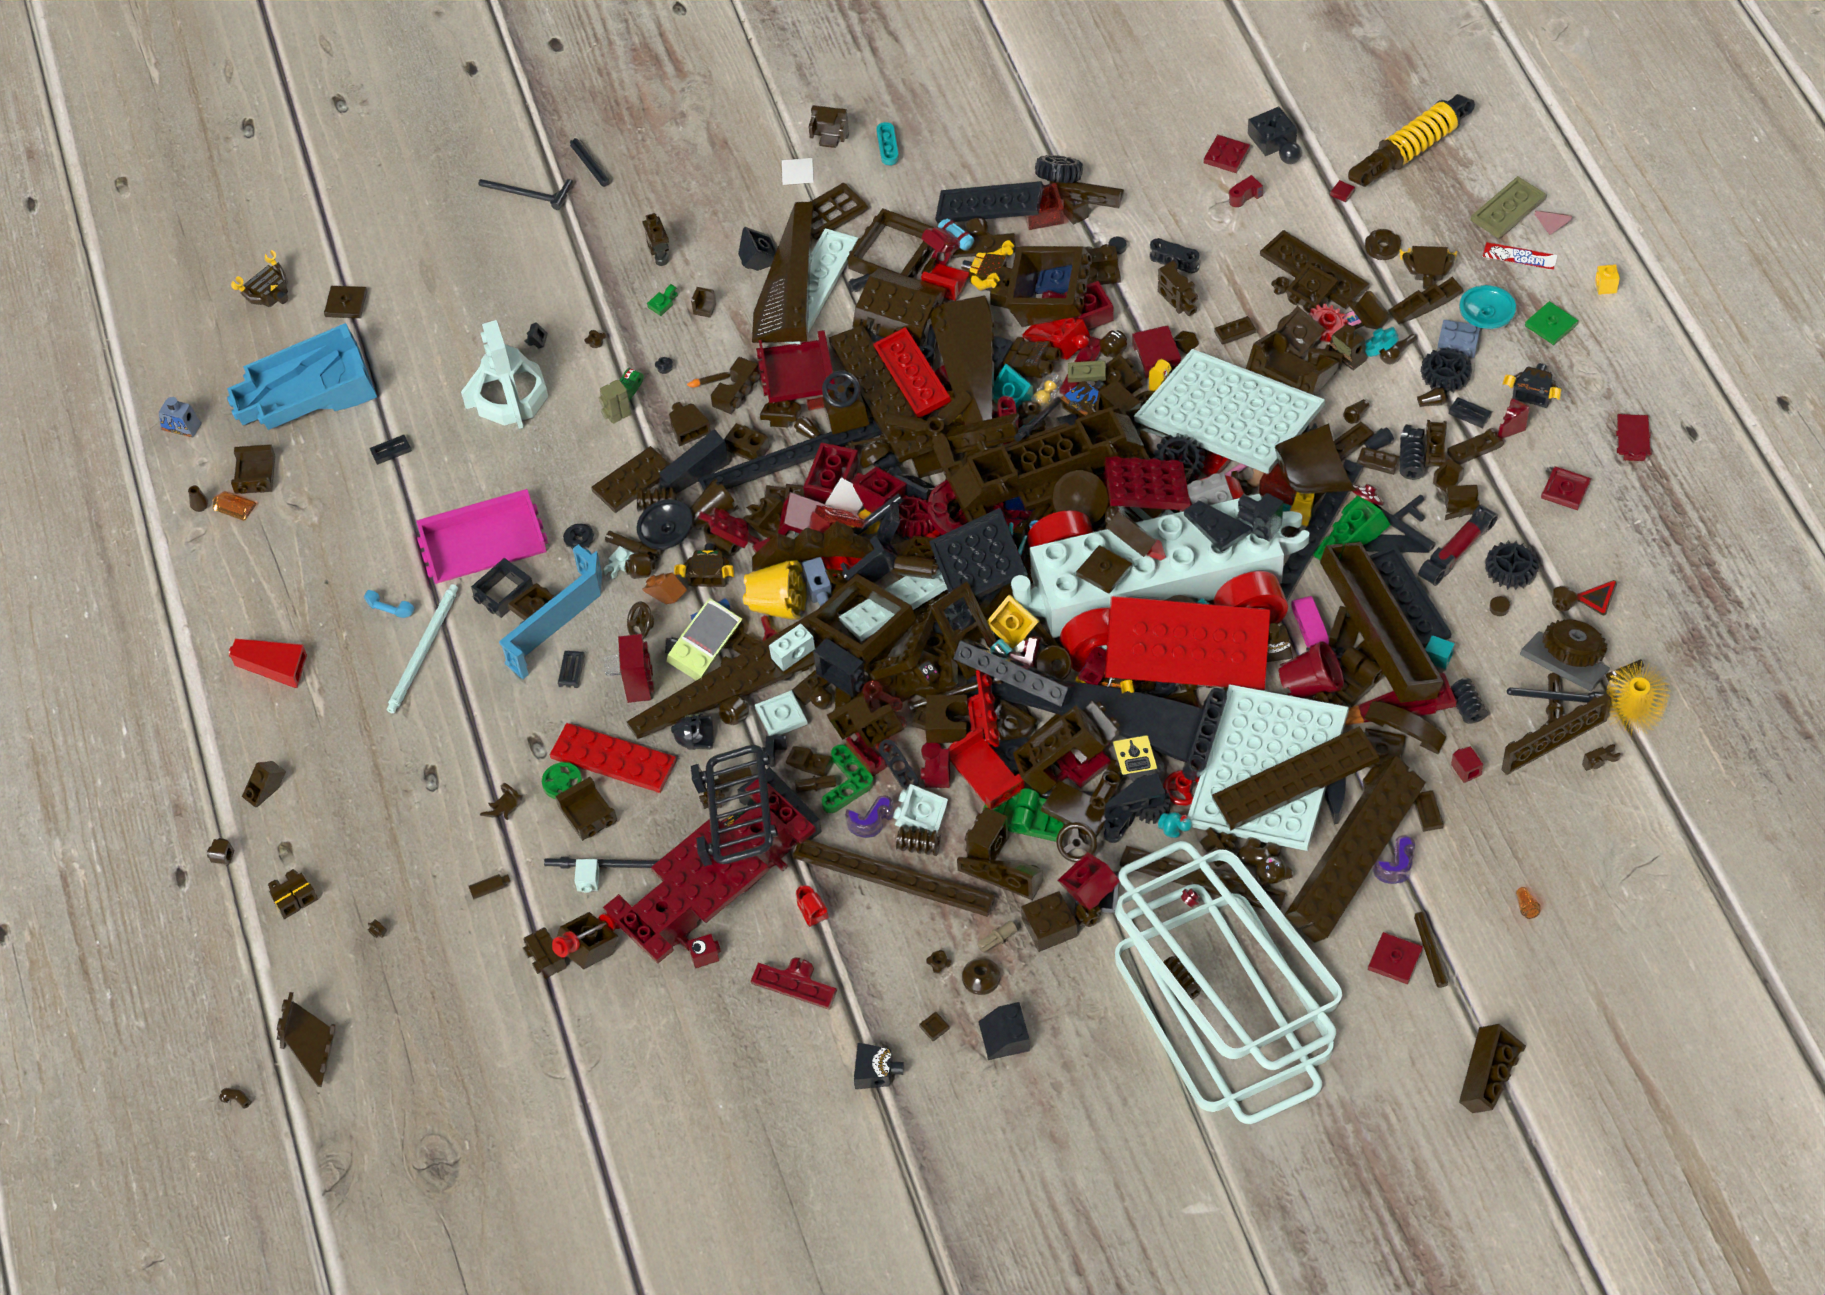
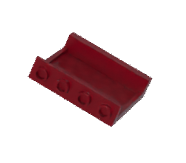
M825 330L817 331L818 340L802 342L801 344L763 348L762 341L759 340L760 348H756L758 359H762L758 360L760 371H764L760 374L762 384L766 383V385H763L764 396H768L769 403L823 395V382L827 376L833 373Z

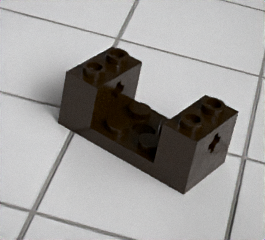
M1075 705L1013 752L1021 778L1041 796L1051 790L1057 784L1051 765L1057 759L1068 753L1073 747H1076L1090 760L1105 748L1096 723Z

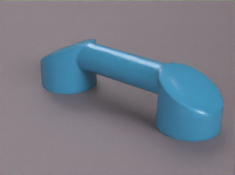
M367 590L364 595L365 601L372 609L376 608L400 618L411 616L415 610L414 606L407 601H401L398 607L379 602V594L372 590Z

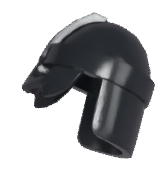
M703 712L685 715V717L681 718L671 727L675 741L688 750L713 749V720L710 716H701Z

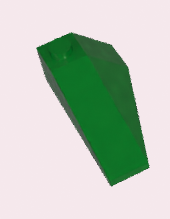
M1357 495L1344 507L1340 520L1333 524L1332 532L1324 538L1314 557L1320 561L1326 545L1342 544L1344 548L1345 543L1361 542L1362 545H1365L1376 539L1390 526L1382 510Z

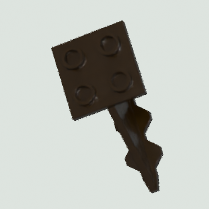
M289 992L288 999L283 1000L281 1009L283 1013L282 1018L278 1020L276 1040H280V1049H284L285 1043L288 1045L317 1087H322L335 1036L336 1024H331V1027L295 1003L294 992Z

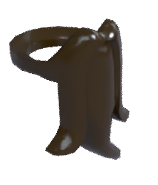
M502 783L500 787L503 795L495 803H488L495 810L482 812L480 816L494 818L504 814V818L508 820V815L518 807L523 799V795H518V792L510 785Z

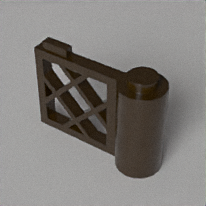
M913 536L902 556L896 557L894 564L895 574L926 579H935L936 576H939L940 569L936 559L929 558L934 556L929 541L935 538ZM927 549L930 550V551L925 552V553H922V552H921V551H924V550H927Z

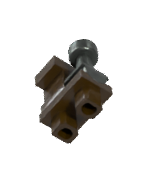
M656 213L646 215V220L642 221L646 241L651 255H655V263L658 266H665L669 263V255L666 253V251H669V238L660 217H657Z

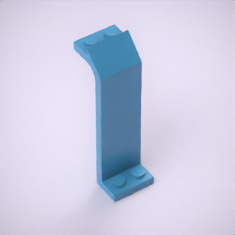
M579 544L574 547L573 553L577 570L582 576L499 641L506 659L505 665L520 678L524 679L529 675L527 670L528 664L524 657L601 596L602 570L597 551L592 554L588 549H583Z

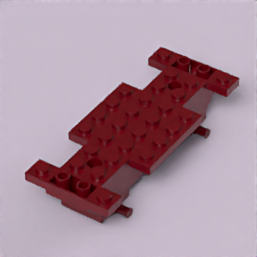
M759 779L749 785L745 791L759 788ZM768 783L771 824L776 825L778 836L773 837V844L767 852L730 864H719L712 855V865L704 867L697 853L696 838L705 836L707 842L712 843L710 819H708L651 867L652 872L663 882L633 907L620 894L603 906L604 911L657 964L674 951L673 946L681 943L689 951L687 943L689 939L687 936L697 927L696 922L699 919H702L705 923L709 922L769 871V866L775 864L781 871H784V868L787 869L788 864L781 857L791 848L790 842L792 839H796L801 844L816 831L815 826ZM760 792L748 795L756 804L761 802ZM758 807L748 810L730 826L762 817V808ZM718 819L719 829L726 828V826ZM763 821L719 834L720 844L757 834V832H764ZM762 836L721 848V855L727 856L758 847L765 842V838Z

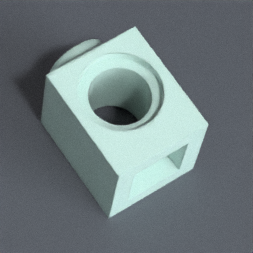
M576 859L575 885L577 891L584 893L598 891L600 869L597 859Z

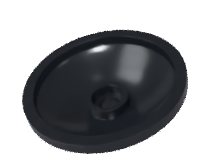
M673 499L658 501L647 507L640 515L636 526L638 537L644 545L652 549L663 550L672 548L689 535L693 526V516L688 506L683 502Z

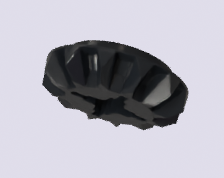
M581 523L571 525L563 534L566 546L571 547L572 550L578 544L582 548L589 547L594 537L592 528ZM575 535L579 537L582 536L583 540L576 539Z

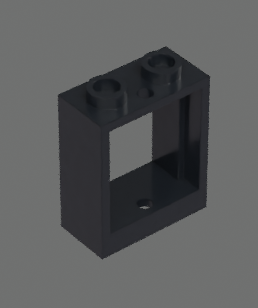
M503 558L471 586L472 597L476 603L483 604L491 614H496L502 618L510 611L508 603L533 586V582L529 575L506 558ZM506 576L518 586L497 603L487 596L486 593Z
M826 638L813 651L816 674L854 698L866 686L864 663Z

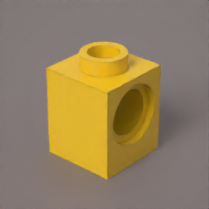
M1616 264L1597 266L1595 284L1598 295L1617 293L1620 278Z

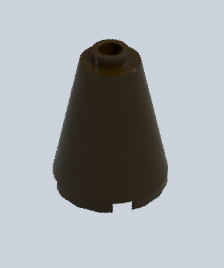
M716 478L711 481L689 508L693 516L692 528L698 529L707 524V522L698 519L701 511L710 515L715 507L719 510L723 509L730 514L739 509L738 505L733 506L734 499L722 484L719 486L716 484L718 481Z

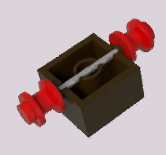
M587 912L560 926L557 937L553 939L552 948L555 954L560 957L568 956L584 970L613 955L618 935L614 933V930L620 929V927L607 913H603L596 918L592 913Z

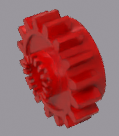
M1323 304L1322 308L1317 305L1308 314L1326 330L1318 339L1320 341L1330 342L1332 335L1348 322L1347 319H1344L1345 314H1340L1339 308L1334 310L1333 305L1330 308L1326 304Z

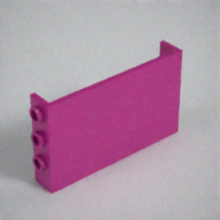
M524 489L416 520L421 536L417 537L420 549H425L424 552H421L424 563H429V566L426 567L429 578L433 577L434 583L438 584L493 568L503 558L514 562L547 552L545 544H548L546 533H541V530L544 529L541 518L537 519L536 515H539L537 505H532L528 490Z

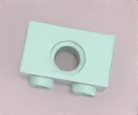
M799 624L770 644L769 648L771 659L784 671L812 652L815 646L813 636L802 624Z

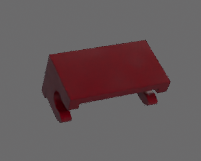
M857 733L858 737L855 741L851 737L846 739V746L872 776L887 768L884 759L881 756L879 757L872 748H868L859 733Z

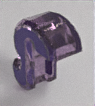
M886 795L878 796L865 817L846 809L845 819L848 830L854 835L863 838L876 836L883 828L882 819L891 820L894 815L893 800Z
M1402 835L1396 838L1394 863L1375 862L1373 872L1375 877L1381 882L1397 884L1409 879L1413 866L1412 858L1415 853V842L1411 837Z

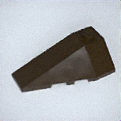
M968 857L957 858L958 871L1032 901L1043 883V870L1036 865Z

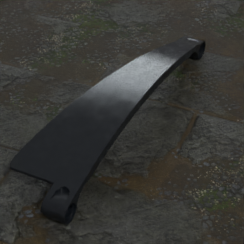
M977 676L969 678L966 685L976 682ZM1004 681L1000 685L997 683L991 685L992 694L995 698L1038 708L1061 716L1075 705L1083 711L1091 700L1100 701L1107 709L1105 713L1110 718L1113 716L1119 722L1120 726L1118 728L1122 731L1119 736L1127 739L1148 736L1151 749L1183 762L1186 760L1201 712V708L1138 692L1130 693V691L1122 693L1121 689L1066 681L1075 685V689L1069 704L1065 706L1056 705ZM975 690L964 695H967L968 699L979 694V690Z

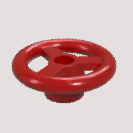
M1182 770L1171 773L1163 784V788L1170 795V802L1180 806L1191 805L1194 797L1190 793V788L1193 781L1198 785L1200 777L1196 780H1188L1183 775ZM1176 778L1175 784L1171 783ZM1170 790L1183 794L1186 800L1175 798L1170 793Z

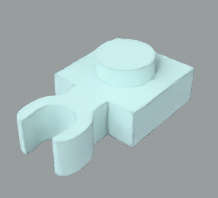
M619 546L609 557V565L605 566L604 574L607 575L608 572L613 571L611 578L614 579L619 570L625 572V560L634 553Z

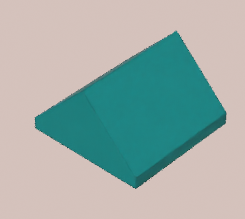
M1005 364L994 382V387H992L994 402L998 405V400L1001 397H1012L1015 401L1017 413L1018 407L1022 402H1033V385L1008 364Z

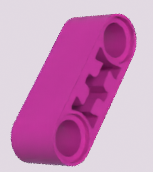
M1308 596L1292 600V611L1306 646L1310 648V646L1319 641L1328 644V635L1313 597Z

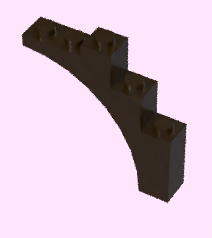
M836 521L824 533L808 527L794 539L777 533L752 556V572L786 561L801 562L819 557L839 556L863 559L875 548L870 539L854 534L853 527Z

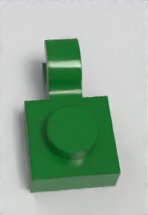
M670 284L664 294L658 292L648 301L647 307L659 316H662L673 306L672 300L678 296V293L675 292L677 287Z

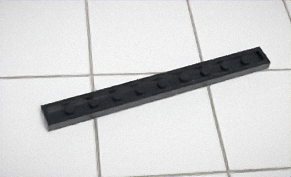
M871 417L868 418L869 425L837 434H832L831 431L699 478L698 482L702 491H704L711 481L716 478L718 480L716 484L718 486L722 484L727 490L814 459L821 443L845 447L851 441L868 440L882 435V432L874 418Z
M1346 459L1343 467L1352 485H1355L1363 471V465ZM1351 491L1326 492L1305 529L1309 532V543L1303 549L1290 554L1283 566L1282 583H1280L1287 602Z

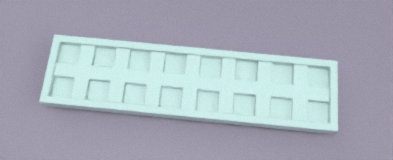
M940 571L939 576H936L935 579L905 576L884 590L912 605L914 610L945 591L947 587ZM867 599L839 616V618L851 633L860 641H863L879 630L895 614Z

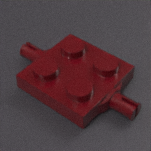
M714 507L710 515L703 511L698 515V519L709 524L711 533L742 548H745L748 542L753 545L759 543V538L748 533V523L741 518L729 515L723 509L719 510Z
M1069 751L1054 762L1061 770L1055 776L1056 782L1058 783L1059 780L1063 781L1069 778L1081 788L1106 769L1111 760L1101 751L1086 764H1082Z

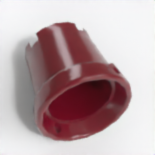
M1323 641L1310 646V650L1280 664L1281 667L1278 668L1283 688L1288 687L1291 693L1287 694L1288 696L1307 698L1316 695L1320 691L1333 693L1343 688L1344 679L1340 664L1331 647Z

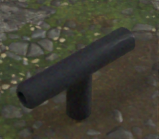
M1417 496L1396 512L1394 516L1401 519L1410 513L1419 522H1422L1425 516L1416 507L1425 501L1424 496Z

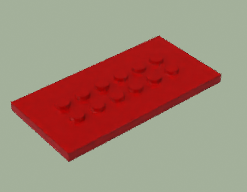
M1111 596L1105 678L1228 688L1229 685L1263 691L1265 690L1270 610Z

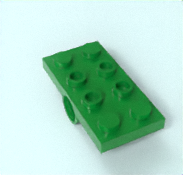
M1021 789L1020 793L993 809V811L1007 816L1008 831L1056 842L1058 832L1065 826L1064 823L1041 812V808L1047 799L1040 798V795L1032 789Z

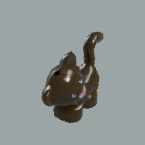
M1248 837L1245 845L1237 854V857L1244 866L1257 865L1255 880L1260 886L1276 884L1293 877V871L1285 866L1281 858H1278L1281 846L1276 843L1268 842L1262 848L1259 839ZM1225 870L1220 872V876L1225 880L1234 881L1240 877L1235 870L1233 873Z

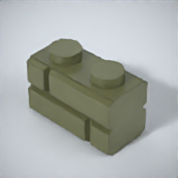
M615 380L610 385L607 384L600 388L601 396L598 399L603 407L601 412L605 419H609L614 424L620 421L621 418L624 419L631 415L627 389L620 380Z

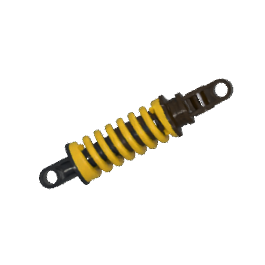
M1456 94L1449 101H1437L1428 111L1417 116L1393 135L1381 140L1378 149L1349 170L1348 179L1360 186L1366 187L1391 169H1401L1414 156H1418L1427 147H1431L1441 137H1445L1448 133L1460 127V120L1471 114L1474 110V100Z

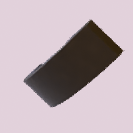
M1372 701L1364 718L1381 727L1387 724L1421 741V747L1435 754L1440 753L1446 736L1426 720L1407 710L1387 703Z

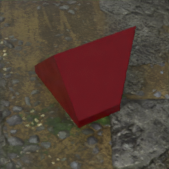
M1511 398L1510 406L1507 407L1506 414L1503 417L1504 423H1500L1498 437L1503 439L1526 431L1529 406Z

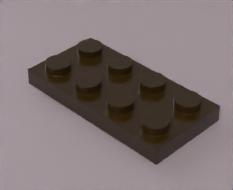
M649 446L591 487L592 492L614 513H617L637 499V493L640 488L646 493L647 488L651 489L656 486L660 481L659 473L670 463L653 447Z

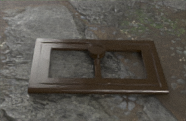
M967 581L929 605L954 656L959 645L958 641L962 640L964 634L978 626L989 648L997 642ZM964 597L975 622L964 630L956 629L953 631L943 610ZM957 661L966 680L976 674L977 669Z

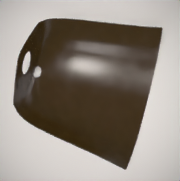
M1329 423L1275 445L1281 474L1292 490L1304 494L1357 491L1342 465L1333 441Z

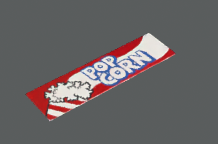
M1486 242L1482 256L1554 270L1557 255L1489 242Z

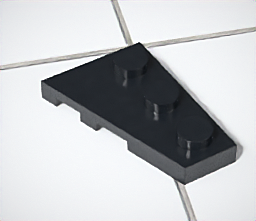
M1200 500L1184 510V516L1221 552L1252 533L1253 527Z

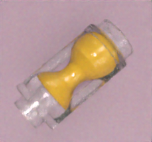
M1055 373L1047 374L1036 393L1032 396L1031 402L1037 405L1039 411H1042L1052 401L1063 385L1061 377Z

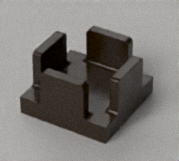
M812 105L811 120L808 126L809 137L813 139L814 135L821 136L819 146L836 148L839 138L840 142H844L849 137L847 109Z

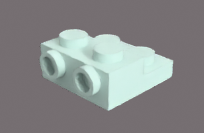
M910 784L906 790H902L898 801L902 803L900 807L896 808L893 818L896 819L895 825L899 827L904 825L906 830H908L909 826H912L913 832L917 827H920L921 832H924L927 828L929 835L932 834L933 830H936L938 833L948 799Z

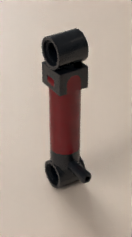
M1480 504L1460 530L1442 548L1438 547L1430 559H1427L1422 564L1418 576L1434 586L1438 585L1443 577H1446L1451 572L1454 563L1486 530L1492 529L1498 519V514Z

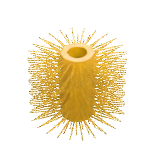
M1648 667L1643 678V672L1641 675V670L1638 669L1636 678L1635 674L1632 678L1630 673L1627 674L1630 680L1619 672L1618 674L1625 678L1622 681L1624 685L1618 684L1616 681L1613 682V680L1611 683L1610 680V692L1607 690L1608 695L1612 699L1619 700L1618 702L1611 701L1613 706L1610 707L1616 710L1609 712L1614 714L1619 711L1618 716L1624 713L1619 720L1621 718H1624L1622 722L1627 720V726L1631 718L1630 724L1631 721L1635 723V730L1637 719L1638 724L1640 722V725H1642L1639 717L1643 716L1648 719L1645 716L1647 714L1655 720L1657 717L1652 716V714L1650 715L1649 712H1653L1655 715L1660 713L1659 710L1662 712L1663 709L1664 712L1665 707L1662 702L1665 700L1667 703L1666 695L1670 698L1669 694L1655 692L1656 690H1664V688H1651L1663 685V683L1652 685L1654 682H1659L1660 679L1649 683L1656 676L1647 679ZM1610 694H1614V696H1616V694H1617V695H1619L1620 697L1615 698V697H1613V696L1610 695ZM1656 694H1659V695H1661V696L1663 695L1664 698H1660L1659 696H1658V698H1657V697L1654 696V695H1656ZM1652 703H1655L1656 705L1658 704L1659 706L1654 707ZM1650 708H1656L1659 712H1654Z

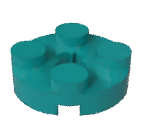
M1390 327L1386 330L1379 328L1374 331V336L1365 341V352L1367 356L1372 357L1379 355V350L1383 348L1385 351L1390 349L1399 340V335L1395 328Z

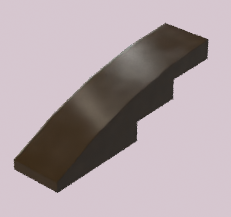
M1452 276L1439 286L1435 283L1423 292L1417 290L1390 308L1388 312L1399 325L1433 311L1464 291Z

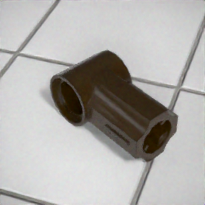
M705 524L703 530L706 543L714 544L729 556L734 555L738 551V545L711 533L709 524Z

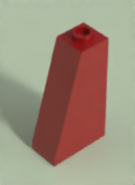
M235 638L233 646H230L229 657L232 659L234 666L290 687L298 688L307 658L302 644Z

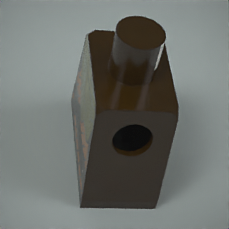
M1344 325L1332 335L1329 344L1331 345L1330 350L1343 354L1342 363L1354 371L1366 362L1365 339L1355 332L1354 326Z

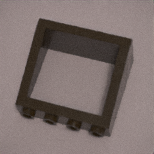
M1083 246L1016 247L1005 305L1021 327L1081 316L1082 308L1084 307V296L1087 291L1086 285L1089 278V268L1092 263L1090 253ZM1072 265L1066 298H1034L1039 271Z

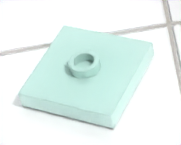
M792 690L755 704V709L769 736L781 735L807 725V720Z

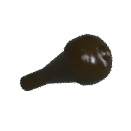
M1409 335L1404 340L1396 342L1386 351L1384 348L1379 351L1380 359L1385 364L1391 365L1400 360V355L1406 347L1417 339L1416 335Z

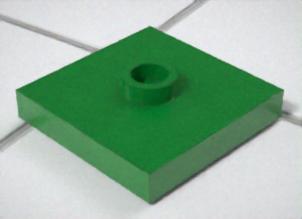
M1549 301L1525 322V327L1552 345H1555L1578 325L1579 320Z

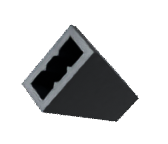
M715 429L712 430L659 473L661 489L665 487L669 493L670 487H673L674 493L677 494L697 483L699 478L713 474L729 465L725 440Z

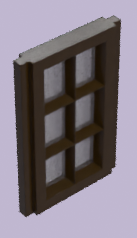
M841 183L812 200V237L816 240L819 239L825 229L833 231L867 211L869 207L846 183Z

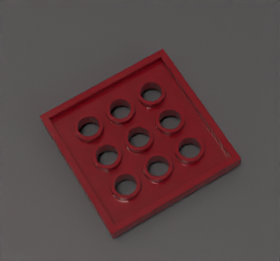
M1117 456L1105 457L1104 464L1110 506L1185 510L1190 506L1183 462L1177 460H1147L1135 457L1131 459Z

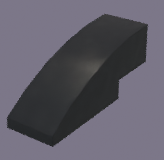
M1346 777L1328 785L1325 790L1324 796L1334 825L1339 823L1345 801Z

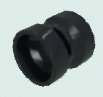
M1405 424L1400 442L1410 436L1423 440L1425 430L1421 428L1415 429L1412 425Z

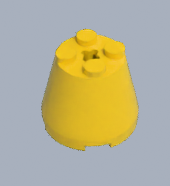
M786 561L745 574L744 584L746 586V593L743 594L744 605H748L751 611L789 620L801 619L800 611H805L806 582L803 583L800 574L803 570L801 564L798 561Z

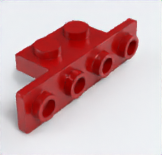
M976 670L979 694L967 699L971 730L976 731L981 727L986 741L997 747L999 746L998 738L1000 733L996 725L997 714L994 711L993 703L995 699L991 690L992 679L988 674Z

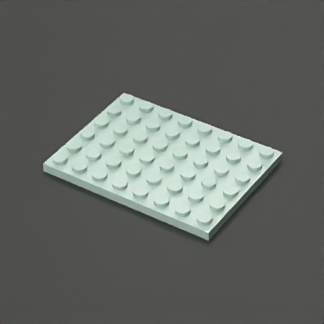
M1192 349L1134 415V421L1168 435L1171 434L1173 437H1176L1177 433L1180 434V438L1187 434V440L1194 437L1193 444L1200 443V447L1269 474L1278 463L1275 445L1301 435L1324 407L1325 399Z
M1229 685L1227 700L1206 767L1201 773L1187 818L1191 820L1192 827L1207 830L1211 827L1217 833H1233L1237 837L1246 839L1254 837L1261 842H1273L1280 846L1308 851L1326 787L1231 831L1213 802L1211 795L1341 735L1348 716V707Z

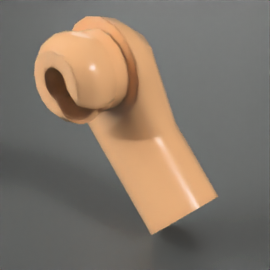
M1253 469V477L1247 481L1252 488L1260 486L1264 482L1266 473Z

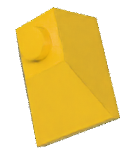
M1008 595L987 622L991 630L1013 649L1026 638L1039 620L1015 598Z

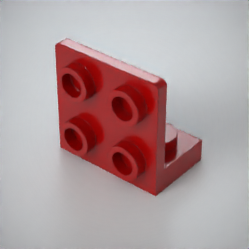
M936 263L931 273L923 272L921 281L947 288L944 298L956 301L969 278V272Z

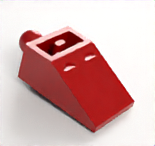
M1072 317L1031 325L1022 334V337L1029 342L1050 341L1052 347L1059 348L1061 352L1060 359L1068 360L1079 348H1086L1091 338L1084 321Z

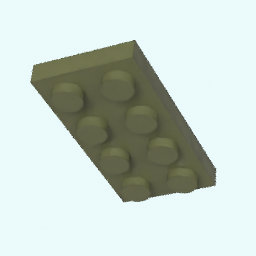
M1517 176L1471 215V221L1500 239L1546 199V193Z

